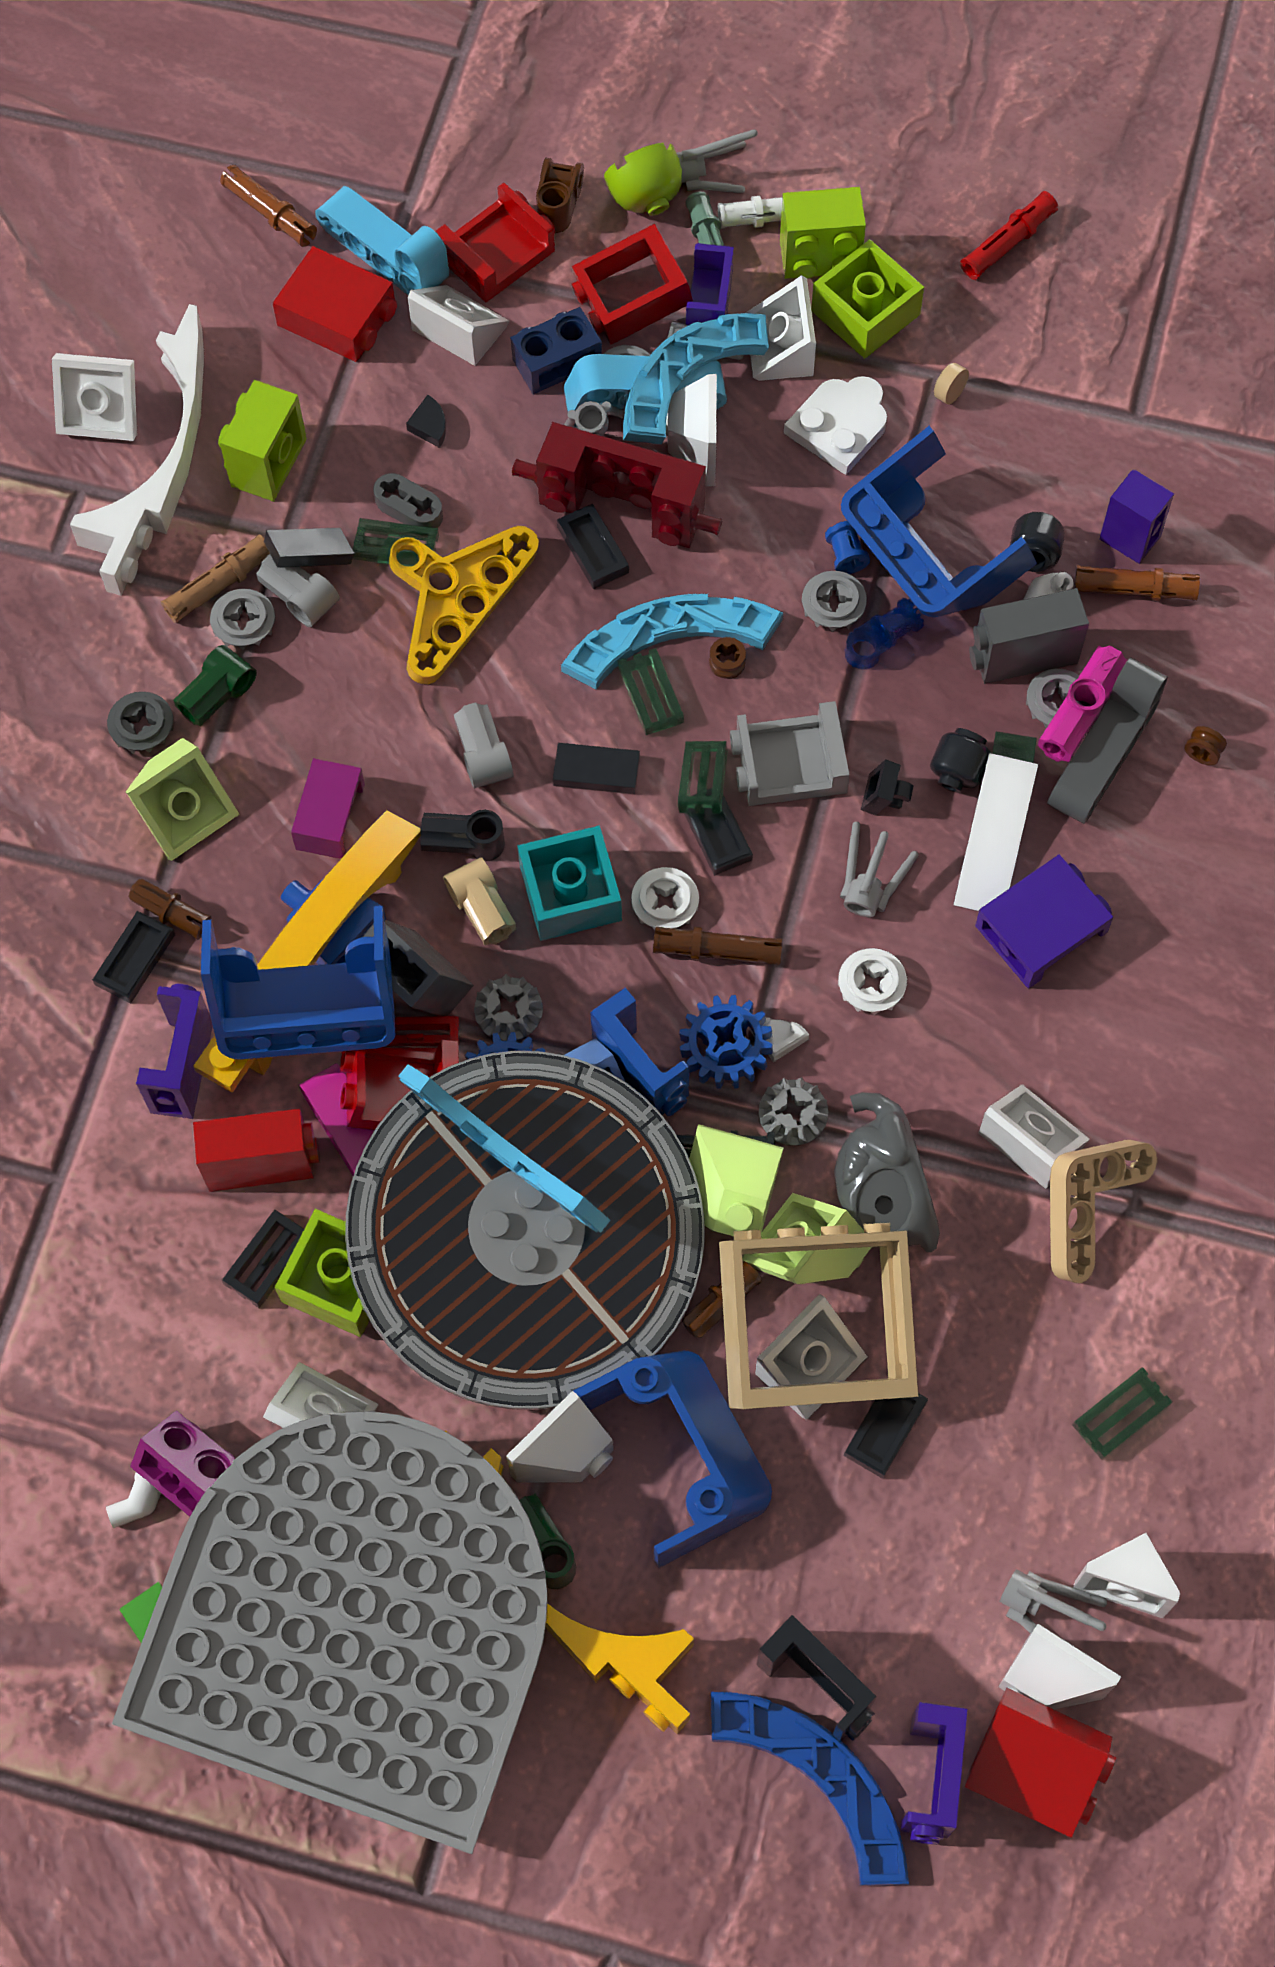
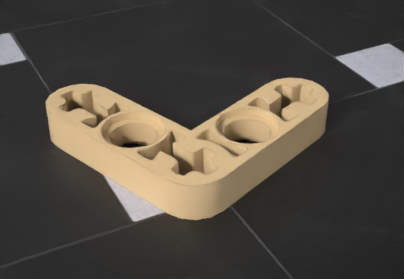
M1123 1140L1067 1152L1056 1158L1050 1172L1051 1268L1056 1277L1073 1283H1083L1091 1276L1095 1266V1193L1148 1180L1153 1175L1157 1164L1156 1151L1149 1143ZM1107 1157L1108 1170L1106 1175L1101 1178L1100 1165L1103 1159ZM1125 1160H1127V1161L1136 1160L1135 1162H1132V1163H1131V1166H1130V1167H1129V1166H1126ZM1073 1208H1076L1077 1220L1070 1229L1068 1225L1069 1215Z

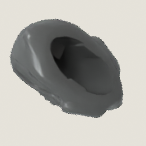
M861 1092L851 1095L850 1099L855 1113L864 1110L874 1111L876 1119L850 1133L838 1152L834 1175L837 1197L842 1209L847 1210L863 1230V1224L890 1223L891 1232L907 1231L908 1246L920 1245L927 1253L933 1252L937 1249L940 1236L939 1223L911 1126L904 1110L899 1104L880 1093Z

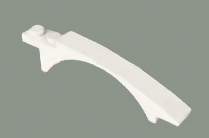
M189 304L175 335L160 331L156 339L157 345L164 352L161 361L174 376L183 393L181 427L168 457L160 468L139 488L110 505L74 515L70 523L77 546L107 554L99 572L106 591L122 596L127 583H132L135 579L138 569V558L142 550H146L150 546L153 530L164 534L167 533L188 477L201 417L204 367L203 331L197 306Z

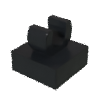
M885 759L869 773L861 806L862 811L876 816L887 806L901 809L903 801L909 802L911 800L914 786L909 782L897 780L900 764Z

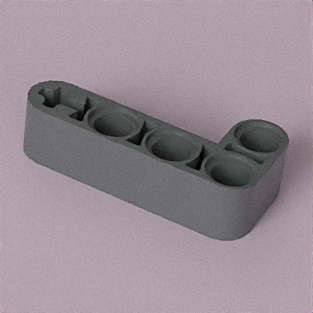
M1132 657L1127 660L1117 677L1109 701L1055 785L1047 805L1083 824L1088 821L1153 716L1161 700L1168 676Z

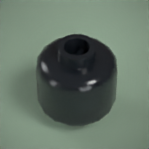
M1030 512L1017 519L1012 529L1010 545L1020 537H1023L1037 562L1028 571L1040 572L1051 569L1058 563L1062 555L1064 527L1061 522L1053 515L1045 512Z
M956 728L955 732L944 734L930 762L931 770L940 777L938 785L956 793H960L963 787H977L984 776L988 756L991 753L988 747L985 746L987 740L981 735L963 728Z

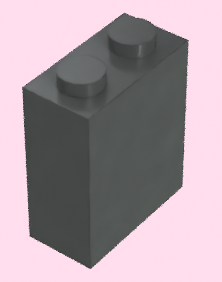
M1075 588L981 609L978 626L973 628L975 642L974 646L969 648V655L973 669L980 670L984 684L1078 664L1089 626L1078 589Z
M385 920L393 991L411 1008L440 1016H448L474 985L415 930ZM374 924L363 937H374Z

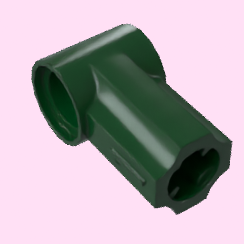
M220 645L207 656L202 666V672L173 700L175 707L193 725L201 727L230 697H241L250 689L256 679L257 670L226 645Z
M536 1493L531 1496H524L519 1501L528 1515L538 1539L543 1562L548 1556L553 1554L561 1555L567 1560L565 1567L561 1571L552 1573L545 1570L547 1588H564L573 1581L576 1574L573 1550L561 1536Z

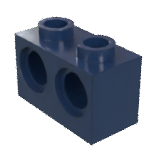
M581 307L569 312L558 313L552 319L534 327H526L510 337L512 360L532 394L567 380L575 363L580 358L591 354H602V341Z

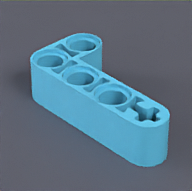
M343 186L315 211L319 224L328 234L386 279L393 282L395 286L407 295H409L410 290L439 286L449 277L446 246L433 229L428 226H422L411 235L347 186Z
M591 354L580 358L575 363L564 384L567 411H576L581 404L589 401L597 402L600 405L608 401L611 406L625 409L631 387L642 366L650 356ZM715 360L698 368L681 382L675 392L708 374H717V409L723 407L727 402V395L720 362Z

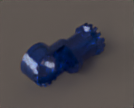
M902 598L898 600L897 606L882 616L874 615L869 621L855 628L853 632L851 631L844 650L847 662L858 669L874 667L878 663L880 656L893 648L899 638L910 631L918 632L924 627V620L920 617L922 616L921 613L916 612L918 608H913L915 606L910 599ZM858 641H866L873 645L875 652L868 656H861L854 651L852 645Z

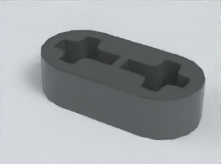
M395 473L382 475L376 480L373 487L375 503L383 513L421 533L432 532L441 525L443 521L442 503L435 494ZM396 489L399 491V497L392 494L389 498H385V491L388 493H393ZM428 508H431L432 515L424 513L421 517L418 516L417 509L426 511Z

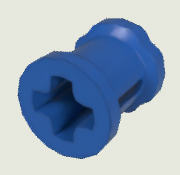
M848 521L839 522L828 528L825 532V539L827 543L832 545L836 557L834 561L835 570L852 574L867 567L870 563L869 554L863 550L859 535Z

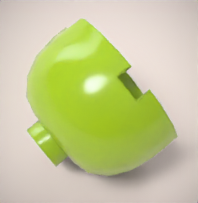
M664 143L645 146L624 156L627 164L617 170L614 163L604 173V180L617 204L625 210L634 213L648 212L649 216L661 214L670 207L669 201L677 195L682 182V168L675 148L670 144L668 149H666Z

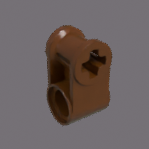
M545 157L536 192L537 213L539 215H546L554 225L555 233H560L566 230L571 223L575 204L582 189L584 164L577 162L575 166L553 163L552 158Z

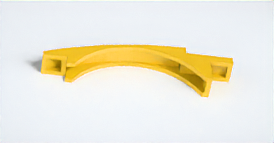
M386 810L333 867L304 902L258 963V969L314 965L335 933L355 909L378 889L396 882L402 873L401 864L421 836V828ZM214 1035L193 1067L198 1074L233 1093L249 1068L264 1075L271 1065L272 1057L253 1059L229 1058L219 1051Z
M491 1448L483 1458L502 1476L504 1468L501 1464L502 1458ZM547 1603L546 1629L595 1683L610 1670L613 1673L609 1678L610 1682L628 1699L635 1694L648 1706L643 1713L663 1732L670 1727L678 1734L690 1721V1713L659 1685L693 1648L694 1638L687 1631L682 1629L649 1636H624L606 1633L571 1620Z

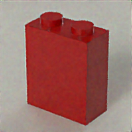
M315 246L311 247L272 302L277 326L354 362L360 359L365 350L369 351L373 347L377 338V332L384 322H389L393 318L397 308L393 282Z
M300 1108L193 1122L196 1165L209 1192L314 1179L313 1164L320 1163L319 1145L317 1137H314L312 1122H304Z
M1006 1687L971 1765L964 1787L1072 1838L1078 1822L1087 1825L1092 1816L1097 1798L1091 1796L1097 1781L1106 1784L1116 1761V1757L1110 1754L1113 1737Z

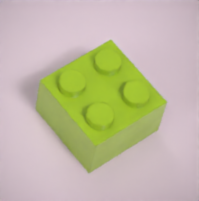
M860 187L787 192L782 194L780 247L785 279L799 278L800 276H804L807 279L813 276H823L864 244L866 223Z
M869 239L813 283L811 311L865 359L921 315L924 286Z
M253 380L247 393L243 392L240 395L236 404V414L230 425H224L218 440L231 487L274 502L307 440L297 394Z
M314 1209L275 1285V1290L282 1303L358 1337H362L369 1318L355 1290L348 1265L345 1221Z

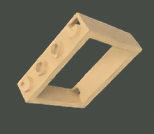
M890 1223L863 1224L864 1233L848 1234V1225L821 1227V1236H805V1228L802 1227L777 1229L778 1238L761 1239V1230L733 1231L734 1240L719 1242L729 1408L752 1409L918 1397L907 1231L891 1232ZM880 1247L888 1378L750 1388L742 1254Z

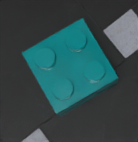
M600 825L517 845L520 869L540 941L622 921L621 897Z

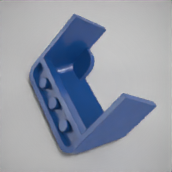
M930 425L849 489L842 498L841 511L848 523L918 610L928 617H940L988 603L1035 566L1037 562L1023 537H1020L985 566L974 565L967 567L953 578L908 523L922 511L926 500L925 493L916 481V478L946 455Z
M373 906L374 937H361L347 945L345 949L346 963L260 970L258 969L257 960L251 952L237 947L218 949L212 920H202L201 978L219 1051L232 1059H253L375 1049L390 1044L395 1038V1014L390 952L383 907Z
M677 1351L636 1358L573 1390L589 1410L623 1393L630 1400L639 1404H650L669 1395L710 1472V1475L695 1482L690 1487L686 1496V1508L694 1525L654 1546V1561L658 1569L760 1516L769 1507L772 1497L771 1484L708 1367L698 1354L691 1351Z

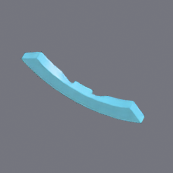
M741 313L721 315L715 320L703 323L695 322L677 331L662 342L644 363L631 387L625 407L623 440L662 445L666 438V419L671 398L677 387L688 375L707 363L735 355H765L769 349L766 314Z
M686 594L656 599L616 615V619L599 630H593L561 664V672L597 690L603 680L626 659L643 649L672 639L694 636L731 637L763 650L783 620V612L739 597L727 599L708 597V594Z
M409 1064L398 1076L400 1081L438 1113H443L466 1136L540 1193L544 1192L553 1198L562 1209L596 1233L598 1231L601 1233L610 1222V1219L585 1197L564 1184L510 1144L443 1090L431 1078Z

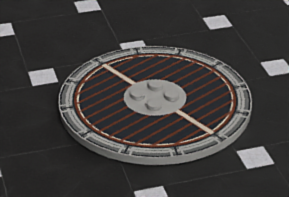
M540 1051L491 1053L457 1063L429 1077L492 1130L550 1174L581 1194L608 1217L610 1222L601 1233L593 1231L562 1209L553 1198L544 1192L540 1193L461 1132L460 1128L441 1112L438 1113L412 1090L388 1112L366 1144L355 1169L346 1209L345 1242L353 1284L364 1311L387 1346L408 1367L442 1390L468 1401L512 1410H538L556 1407L573 1390L636 1358L655 1355L678 1326L696 1288L704 1249V1213L696 1175L684 1147L664 1117L643 1095L623 1080L590 1063L560 1054Z

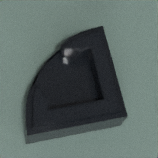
M427 395L406 422L407 431L440 448L446 436L445 415L439 403Z

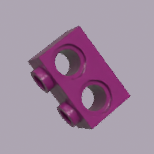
M176 1410L140 1438L130 1467L190 1517L203 1494L236 1458L203 1433L196 1424L190 1422Z

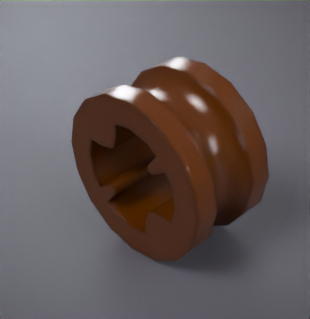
M731 637L720 638L713 643L709 654V665L712 672L724 679H731L740 675L745 669L746 663L744 645L739 640ZM731 653L735 654V662L731 660H726L724 663L720 662L721 654L724 656H729Z
M1197 726L1193 729L1191 739L1187 740L1184 749L1193 760L1204 765H1215L1221 757L1220 753L1224 752L1227 742L1216 730L1205 726Z

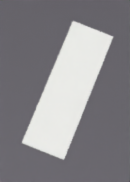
M989 753L955 896V906L979 911L980 908L1010 888L1038 764Z

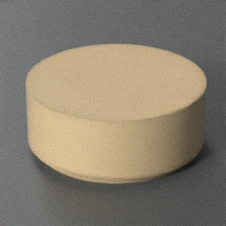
M957 363L948 365L942 371L935 384V397L948 405L956 401L967 384L969 371Z

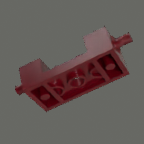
M552 422L537 457L536 465L516 459L513 464L512 475L534 481L538 487L539 504L557 513H572L579 510L588 489L605 498L615 497L629 501L639 508H651L652 538H656L669 546L679 545L690 548L697 529L718 536L722 526V518L719 519L703 514L705 510L706 466Z

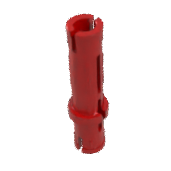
M1042 191L1023 209L1015 210L1005 225L960 261L963 272L972 280H976L1023 239L1031 238L1036 233V228L1058 211L1056 199L1047 191Z

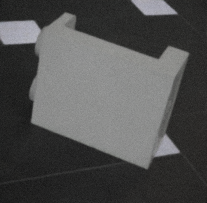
M836 701L819 703L818 715L747 724L745 714L737 715L736 730H730V743L732 754H740L742 767H736L739 792L746 791L749 806L847 793L849 770Z

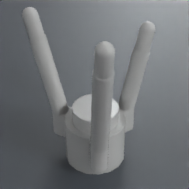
M753 129L695 149L677 152L682 168L681 183H686L687 191L703 189L744 193L745 187L742 185L701 181L699 176H706L704 159L744 148L746 146L745 140L756 137L758 135L757 130Z
M589 401L581 404L576 411H568V419L564 425L573 427L576 423L577 428L603 436L609 425L607 416L612 415L624 418L625 410L611 406L608 401L603 402L601 405L597 402Z
M856 821L852 824L845 884L840 897L845 899L843 905L848 911L863 917H874L876 910L879 912L885 911L889 898L909 872L919 855L917 851H912L885 889L882 890V882L875 875L889 837L888 832L883 831L875 846L866 874H859L858 878L855 879L860 839V823Z
M1016 1569L999 1601L1010 1607L1006 1617L1021 1624L1030 1634L1036 1627V1624L1026 1616V1613L1028 1612L1035 1616L1041 1604L1100 1631H1104L1107 1627L1103 1621L1047 1595V1592L1050 1591L1100 1607L1107 1605L1105 1598L1044 1579L1031 1571L1026 1575Z

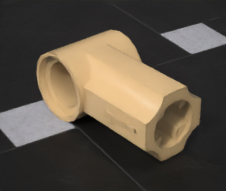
M480 857L443 876L445 885L454 903L460 910L464 909L484 945H495L507 939L516 930V923L499 896L496 881L483 858Z

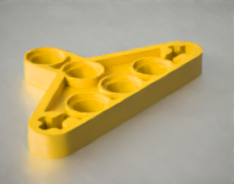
M515 526L445 557H441L414 538L404 537L398 539L393 544L389 557L391 570L399 578L420 592L407 660V672L413 681L427 685L437 681L534 561L539 540L532 529L525 526ZM522 540L527 543L526 550H519L514 556L512 563L508 557L512 552L513 544H519ZM405 549L412 550L418 555L419 561L414 566H404L398 562L397 554ZM491 567H499L507 573L508 579L504 583L494 584L487 579L485 572ZM435 573H444L451 579L452 584L447 589L438 590L430 584L429 578ZM468 596H476L483 601L484 609L478 613H470L463 608L462 600ZM451 625L459 630L461 637L456 642L447 643L439 637L438 630L443 626ZM434 647L438 652L434 656L432 668L426 667L424 670H420L417 658L422 661L426 660Z

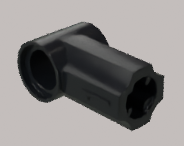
M486 809L478 810L471 815L425 812L423 814L420 830L421 851L471 854L476 859L481 857L484 861H492L498 858L504 850L505 841L502 820L493 811ZM485 831L495 834L486 840L476 837L479 833Z

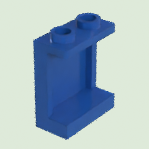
M625 987L590 1012L592 1040L596 1038L613 1054L621 1074L628 1085L643 1095L661 1115L671 1116L687 1103L690 1067L685 1061H681L666 1073H662L632 1037L637 1032L636 1000Z

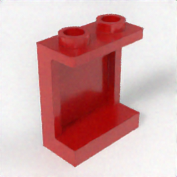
M504 182L497 187L498 200L457 231L453 232L446 224L435 231L446 246L449 269L485 303L555 252V228L551 220L544 214L539 215L529 205L527 199L520 191H513Z
M441 1040L435 1053L387 1047L342 1051L340 1070L341 1072H347V1083H344L342 1086L340 1107L347 1110V1127L375 1130L388 1112L411 1091L398 1077L407 1064L426 1076L431 1077L445 1068L459 1063L458 1041Z

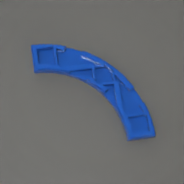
M711 1692L712 1742L740 1744L768 1752L797 1768L814 1782L831 1802L848 1832L857 1861L860 1886L909 1885L906 1855L897 1823L881 1793L879 1785L865 1765L842 1741L836 1740L828 1729L816 1721L783 1705L746 1694Z

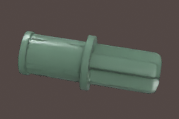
M701 191L689 195L685 202L693 223L691 226L693 236L698 239L700 244L724 246L720 234L721 222L718 217L714 216L709 195Z

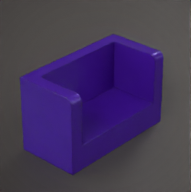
M695 244L694 272L691 286L693 302H687V326L695 322L703 323L715 320L721 315L728 314L733 277L734 247Z
M1132 470L1110 497L1099 540L1140 564L1162 535L1174 493L1138 471Z

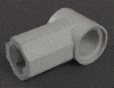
M270 554L262 561L261 567L256 573L258 581L286 602L287 608L293 616L307 627H312L340 600V596L334 586L320 574L314 573L311 576L301 567L277 568Z
M476 702L463 706L460 711L454 714V720L465 751L463 753L464 761L473 788L514 777L508 751L504 742L499 741L488 705H481Z

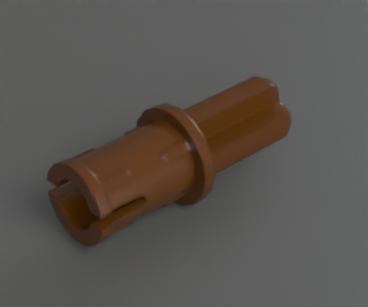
M138 879L130 889L128 896L130 901L159 916V922L163 924L169 922L189 933L197 940L202 937V929L191 921L202 925V920L212 919L209 914H205L183 902L180 894L174 893L171 895L145 879Z
M743 1261L744 1292L746 1296L756 1285L762 1282V1279L750 1264ZM722 1283L717 1287L711 1285L708 1288L709 1294L682 1320L687 1331L696 1338H702L724 1317Z

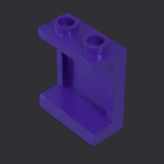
M1059 854L980 908L975 926L1029 989L1042 980L1044 971L1094 935L1098 934L1102 937L1108 933L1113 916L1107 901L1098 894L1094 895L1086 886L1081 871L1074 864H1068Z
M173 984L171 988L159 986L156 996L169 1025L175 1026L167 1068L164 1071L140 1067L136 1085L151 1114L193 1119L202 1075L195 1071L193 1065L209 1044L213 1027L211 1016L201 991H197L194 987L185 984Z
M919 1702L912 1715L910 1735L938 1739L931 1814L908 1811L901 1821L900 1831L911 1833L910 1841L939 1845V1840L948 1838L956 1829L968 1709Z

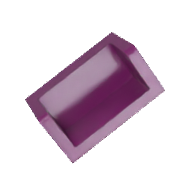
M313 758L291 830L296 850L342 859L346 852L343 836L356 792L363 793L365 787L362 768Z

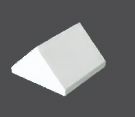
M800 276L746 312L766 314L769 349L765 355H750L753 378L758 381L814 375L816 340L807 278Z
M447 285L410 290L408 295L412 330L476 366L507 328L509 320Z
M1023 1084L989 1106L984 1114L979 1134L1045 1189L1050 1185L1051 1167L1056 1158L1067 1152L1081 1150L1089 1141L1087 1136Z
M819 1294L757 1357L755 1374L769 1387L842 1382L868 1356L826 1298ZM822 1404L794 1405L790 1407L807 1420Z
M1147 1533L1088 1562L1076 1578L1073 1587L1163 1618L1176 1605L1180 1596L1176 1584Z

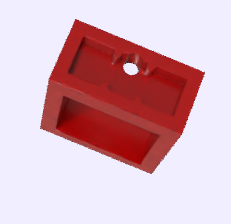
M655 223L572 266L577 280L571 284L574 293L581 305L588 302L592 311L587 313L594 330L597 335L604 332L611 345L686 307L687 302H693L688 282ZM650 256L665 284L608 313L593 285Z

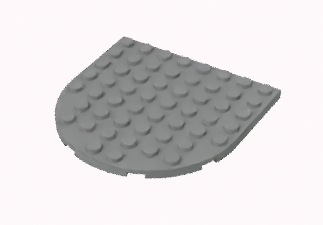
M364 1411L325 1414L282 1428L258 1441L239 1455L219 1476L215 1483L207 1489L192 1512L179 1540L112 1725L473 1854L544 1642L547 1621L546 1574L539 1542L530 1519L516 1494L486 1459L454 1436L422 1421L396 1414Z

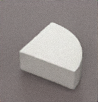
M766 1018V1022L762 1025L771 1026L773 1037L766 1041L773 1045V1053L769 1055L773 1062L809 1040V1033L795 1022L790 1023L784 1020Z

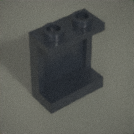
M791 1615L759 1649L756 1664L771 1677L788 1658L794 1661L847 1713L836 1725L832 1736L839 1742L846 1736L854 1741L872 1722L871 1719L875 1713L871 1710V1707L877 1696L802 1623Z

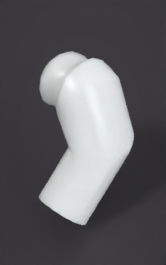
M1066 572L1050 573L1036 577L1030 583L1023 600L1071 590L1074 585L1073 579Z
M137 1472L134 1476L135 1481L129 1498L106 1506L113 1528L148 1516L156 1508L161 1492Z

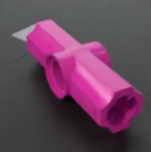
M1110 645L1107 647H1097L1078 679L1070 685L1065 700L1038 741V746L1044 751L1045 756L1056 762H1070L1111 696L1117 677L1127 662L1121 651ZM1077 701L1087 702L1091 706H1082Z

